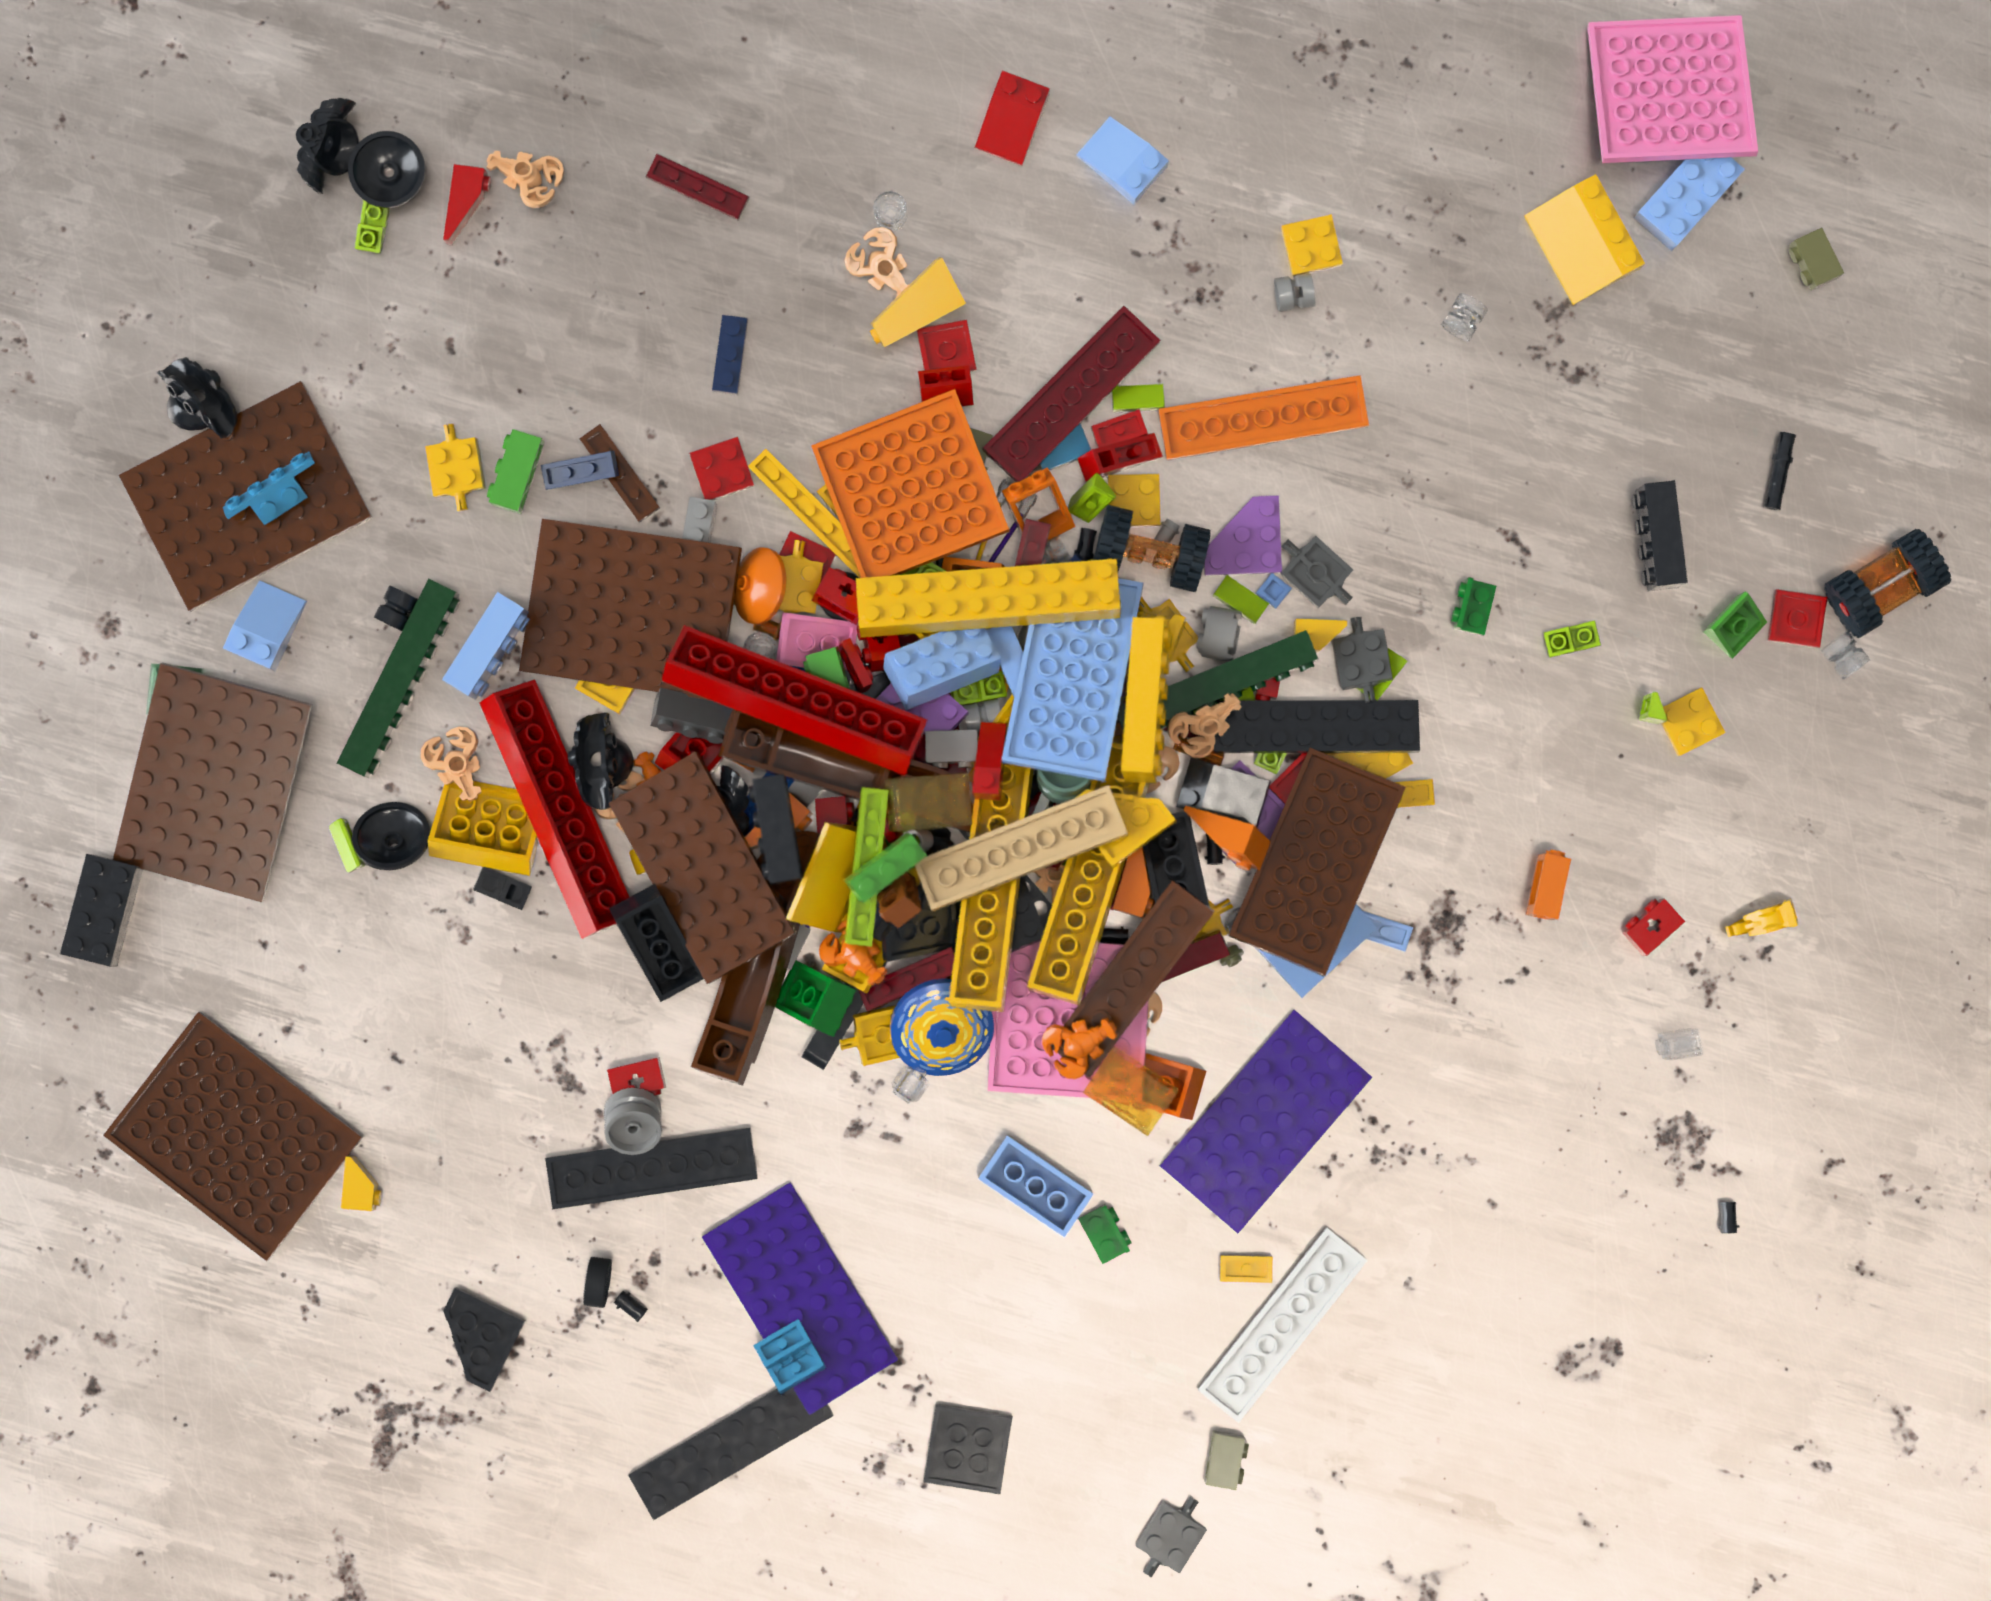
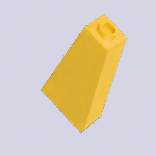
M943 258L935 259L871 322L873 329L870 330V333L876 344L881 342L882 346L886 347L966 304Z

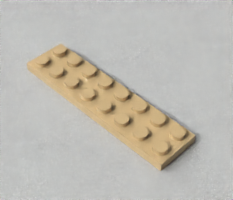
M1108 785L926 856L915 864L931 910L935 911L1125 837L1128 833Z

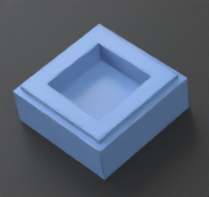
M1271 573L1256 594L1276 609L1292 588Z

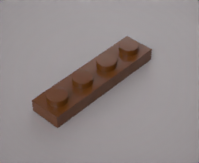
M601 424L579 438L590 455L615 451L619 476L608 478V480L639 523L660 509Z

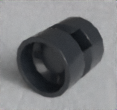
M389 585L383 597L386 604L378 607L374 618L403 631L408 620L407 613L412 612L418 599Z

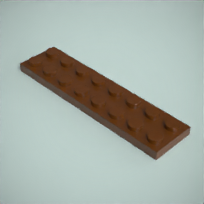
M1172 880L1082 1000L1080 1006L1076 1008L1064 1024L1065 1028L1075 1032L1072 1028L1073 1022L1085 1020L1086 1026L1089 1029L1101 1026V1020L1108 1018L1117 1028L1116 1033L1118 1036L1114 1040L1106 1037L1098 1045L1104 1050V1053L1099 1058L1093 1060L1088 1054V1069L1085 1075L1089 1078L1215 912L1174 880ZM1063 1039L1058 1054L1062 1057H1069L1064 1054L1065 1040Z

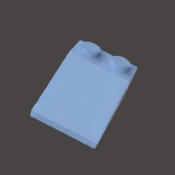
M1112 117L1106 120L1076 155L1133 205L1165 171L1169 162L1167 158L1148 142Z
M259 580L234 622L223 649L276 671L307 601Z

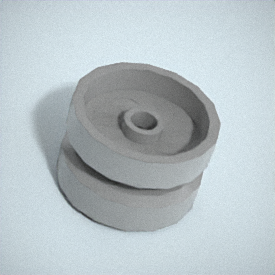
M639 1088L622 1089L612 1094L606 1101L604 1107V1134L606 1142L612 1149L622 1154L636 1155L645 1153L658 1144L662 1134L661 1108L659 1100L652 1093Z

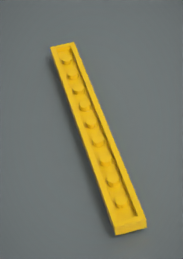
M765 449L748 467L861 578L841 523ZM938 632L915 633V634H916L920 639H923V638H926V637L931 636V635H933V634H936V633H938Z

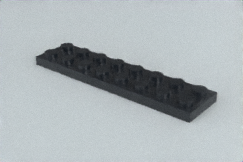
M1365 700L1240 701L1242 706L1240 710H1232L1225 719L1230 725L1229 729H1227L1223 736H1220L1218 733L1215 734L1216 742L1213 753H1308L1309 748L1322 753H1419L1418 700H1376L1375 702L1370 700L1369 703H1365Z
M751 1127L662 1140L653 1149L636 1155L622 1154L612 1148L545 1158L552 1210L758 1179Z
M793 1387L782 1394L776 1388L629 1473L628 1477L654 1521L830 1419L834 1414L827 1404L809 1415Z

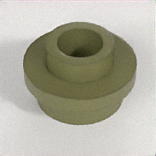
M1237 945L1228 947L1230 955L1221 959L1220 963L1222 966L1228 965L1233 967L1242 961L1241 956L1244 954V951L1239 949Z

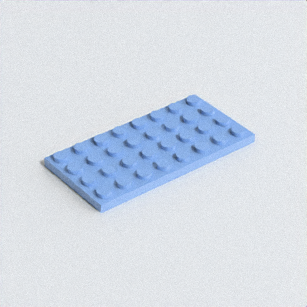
M1118 578L1121 607L1120 618L1029 625L1002 763L1105 782L1130 655L1133 617H1137L1143 589L1142 582Z

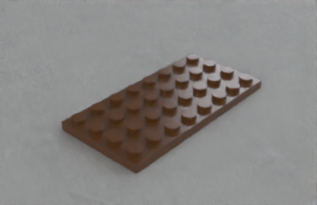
M1309 748L1270 838L1271 843L1261 869L1256 870L1230 930L1229 937L1325 977L1406 787Z
M693 752L609 803L652 884H656L687 942L686 947L706 984L716 981L797 933L791 921L786 919L788 915L768 880L764 879L759 862L698 752Z

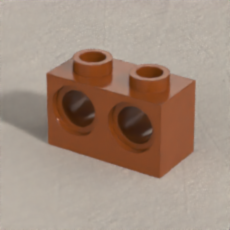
M907 871L877 894L881 917L886 922L893 923L897 928L922 911L915 877Z

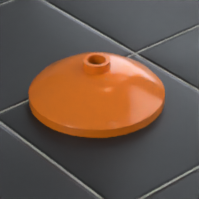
M759 547L749 552L740 562L734 605L740 617L747 623L760 625L768 622L777 613L782 604L786 590V570L783 560L776 551L770 548Z

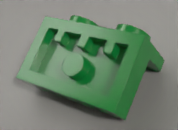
M1468 577L1465 583L1461 582L1459 585L1457 597H1461L1459 607H1454L1451 622H1455L1454 629L1484 636L1497 586Z
M1106 1204L1078 1218L1102 1265L1124 1253L1130 1252L1128 1245L1132 1244L1125 1230L1119 1231L1116 1222L1120 1220L1113 1207L1108 1209Z

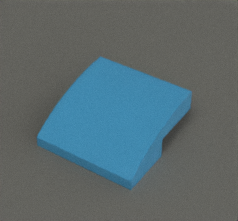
M1081 423L1041 463L1042 469L1048 468L1052 470L1063 464L1072 463L1078 460V457L1091 450Z
M799 1319L753 1345L780 1394L826 1368Z

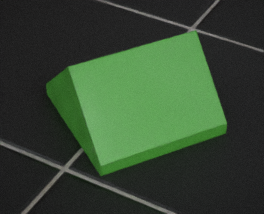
M1745 591L1737 595L1703 633L1733 659L1762 629L1767 621L1749 593Z

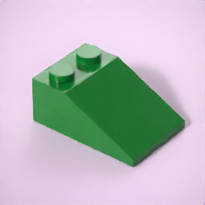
M796 960L781 987L775 1008L816 1030L834 1037L836 1031L841 1026L847 1008L853 1001L856 990Z

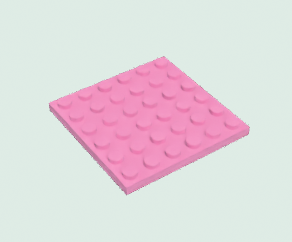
M1742 15L1589 22L1587 28L1602 163L1757 156L1758 144Z
M1041 941L1012 952L1004 1012L992 1011L994 1034L990 1043L988 1091L1142 1102L1149 1000L1090 1078L1084 1075L1078 1079H1068L1056 1070L1053 1063L1055 1060H1058L1061 1064L1067 1066L1060 1061L1062 1056L1058 1053L1056 1054L1053 1050L1054 1055L1049 1057L1042 1045V1036L1049 1026L1054 1024L1064 1026L1079 1005L1042 995L1028 989L1027 984ZM1099 943L1082 1000L1124 944Z

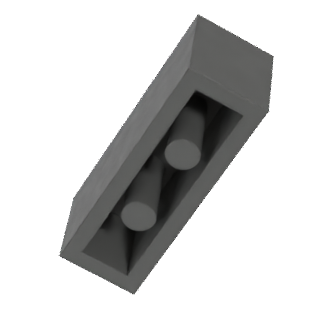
M660 688L655 698L650 726L657 727L661 731L682 733L686 737H698L706 739L711 743L719 744L723 742L726 733L724 730L733 709L712 700L689 697L685 693Z

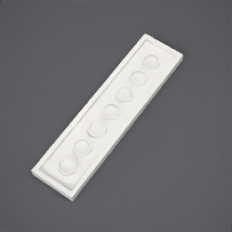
M1326 1227L1201 1384L1198 1391L1239 1423L1368 1260Z

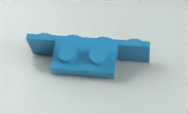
M307 452L296 455L292 458L289 465L273 470L267 479L261 483L260 481L253 483L248 487L247 492L241 496L236 495L230 498L223 507L227 519L251 506L262 523L266 525L308 498L294 476L315 463L311 453Z

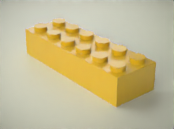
M1133 617L1121 766L1125 782L1157 783V776H1162V760L1159 750H1164V735L1161 725L1166 724V710L1162 702L1167 700L1168 684H1166L1164 675L1169 674L1170 659H1168L1166 649H1171L1172 644L1170 627H1166L1164 619Z

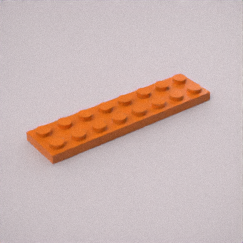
M1361 375L1158 409L1166 460L1369 426Z

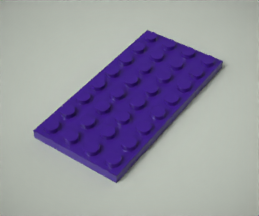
M1293 1009L1159 1166L1238 1234L1372 1079V1076Z
M790 1182L702 1236V1239L763 1339L797 1319L801 1322L826 1366L825 1369L793 1387L809 1415L898 1360Z

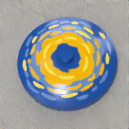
M952 979L929 980L913 987L899 1000L892 1013L890 1034L896 1053L910 1068L923 1074L947 1076L970 1068L983 1057L993 1038L994 1020L991 1011L958 1008L950 1005L949 997Z

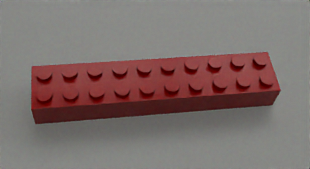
M684 625L666 660L662 677L663 682L906 776L927 723L925 718Z
M535 679L491 694L480 701L479 704L581 939L617 926L609 908L629 898V895L591 807L583 802L575 780V770L568 762V754Z

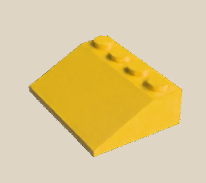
M1596 174L1572 186L1524 216L1572 305L1640 270L1645 264Z
M455 781L448 785L444 784L428 838L429 856L530 876L539 840L517 789L473 781V786L481 787V793L478 794V799L469 802L468 800H461L460 795L463 790L456 785Z
M825 822L786 919L823 930L842 933L837 927L848 916L850 888L844 879L852 874L856 826Z

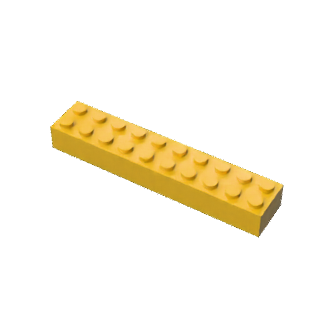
M1116 559L856 578L861 637L1120 618L1121 611Z
M1112 742L1105 782L1092 780L1089 790H1098L1109 785L1112 794L1119 793L1145 798L1150 783L1125 782L1121 772L1123 745ZM1097 847L1067 859L1027 984L1030 991L1080 1006L1126 859L1112 868Z
M1004 763L1001 801L974 799L969 840L1028 817L1033 768ZM1020 878L962 900L949 1003L952 1007L1004 1012Z

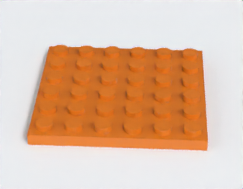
M955 389L811 445L861 578L900 575L1010 532Z

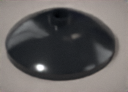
M380 131L368 135L356 145L349 158L348 175L353 189L364 201L376 207L393 208L407 203L419 192L425 178V161L420 149L410 138L398 132ZM387 170H394L392 177H386Z
M387 802L370 808L358 819L353 829L352 843L357 856L368 866L379 870H397L413 864L424 854L428 847L430 828L426 817L414 806L402 802Z

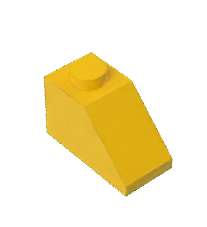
M1295 619L1293 635L1307 630L1315 652L1318 653L1347 626V621Z
M346 1156L341 1209L376 1210V1206H380L382 1191L378 1190L377 1181L356 1156Z

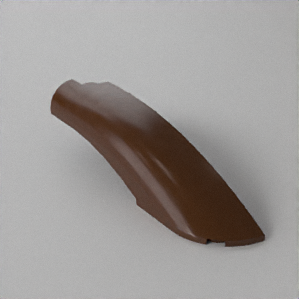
M735 709L731 712L724 730L726 733L718 755L719 757L770 774H784L787 779L860 801L861 787L889 790L887 809L970 833L973 814L972 801L969 799L963 784L949 772L912 760L906 776Z
M813 831L796 832L803 876L820 837V833ZM761 854L757 860L761 868L762 864L766 863L765 854ZM802 880L771 884L787 915ZM791 921L797 932L796 934L722 976L709 1019L691 1064L693 1069L720 1080H726L741 1086L744 1085L751 1063L755 1064L775 1009L800 923Z

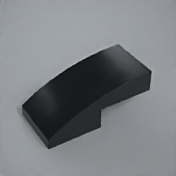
M482 867L473 890L522 910L532 886L487 867Z

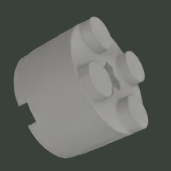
M1210 606V609L1204 608L1202 615L1203 628H1205L1204 634L1199 633L1197 641L1198 653H1201L1202 657L1228 662L1234 660L1232 654L1236 653L1241 626H1237L1238 619H1242V611Z

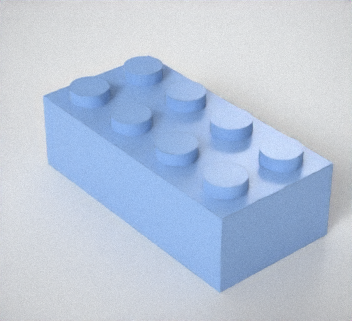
M1731 157L1686 159L1634 216V219L1672 251L1745 169Z
M497 592L442 680L475 700L478 696L482 697L489 687L487 681L492 674L495 676L503 665V662H501L502 657L505 653L509 654L516 645L517 641L514 638L519 631L523 632L530 620L527 617L528 611Z
M985 628L941 631L886 653L883 669L905 710H909L999 673L1001 657Z
M1009 1135L1005 1137L978 1177L980 1181L1064 1238L1094 1195L1086 1187Z

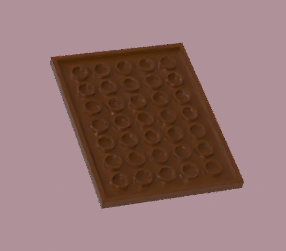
M302 381L238 413L237 424L229 437L221 439L209 428L119 475L184 604L190 612L373 518ZM307 452L311 453L315 463L294 476L308 498L266 525L262 523L251 506L227 519L223 507L230 498L236 495L241 496L247 492L248 487L258 481L261 483L267 479L273 470L289 465L292 458L296 455Z
M542 519L527 614L530 620L525 627L519 671L659 692L660 688L685 693L689 697L707 699L663 682L662 677L665 663L684 625L728 642L742 548Z
M160 663L113 860L139 866L140 869L263 902L313 704L174 665Z
M198 1012L103 1135L265 1261H269L345 1162L346 1156L351 1154L363 1138L362 1135L202 1012Z

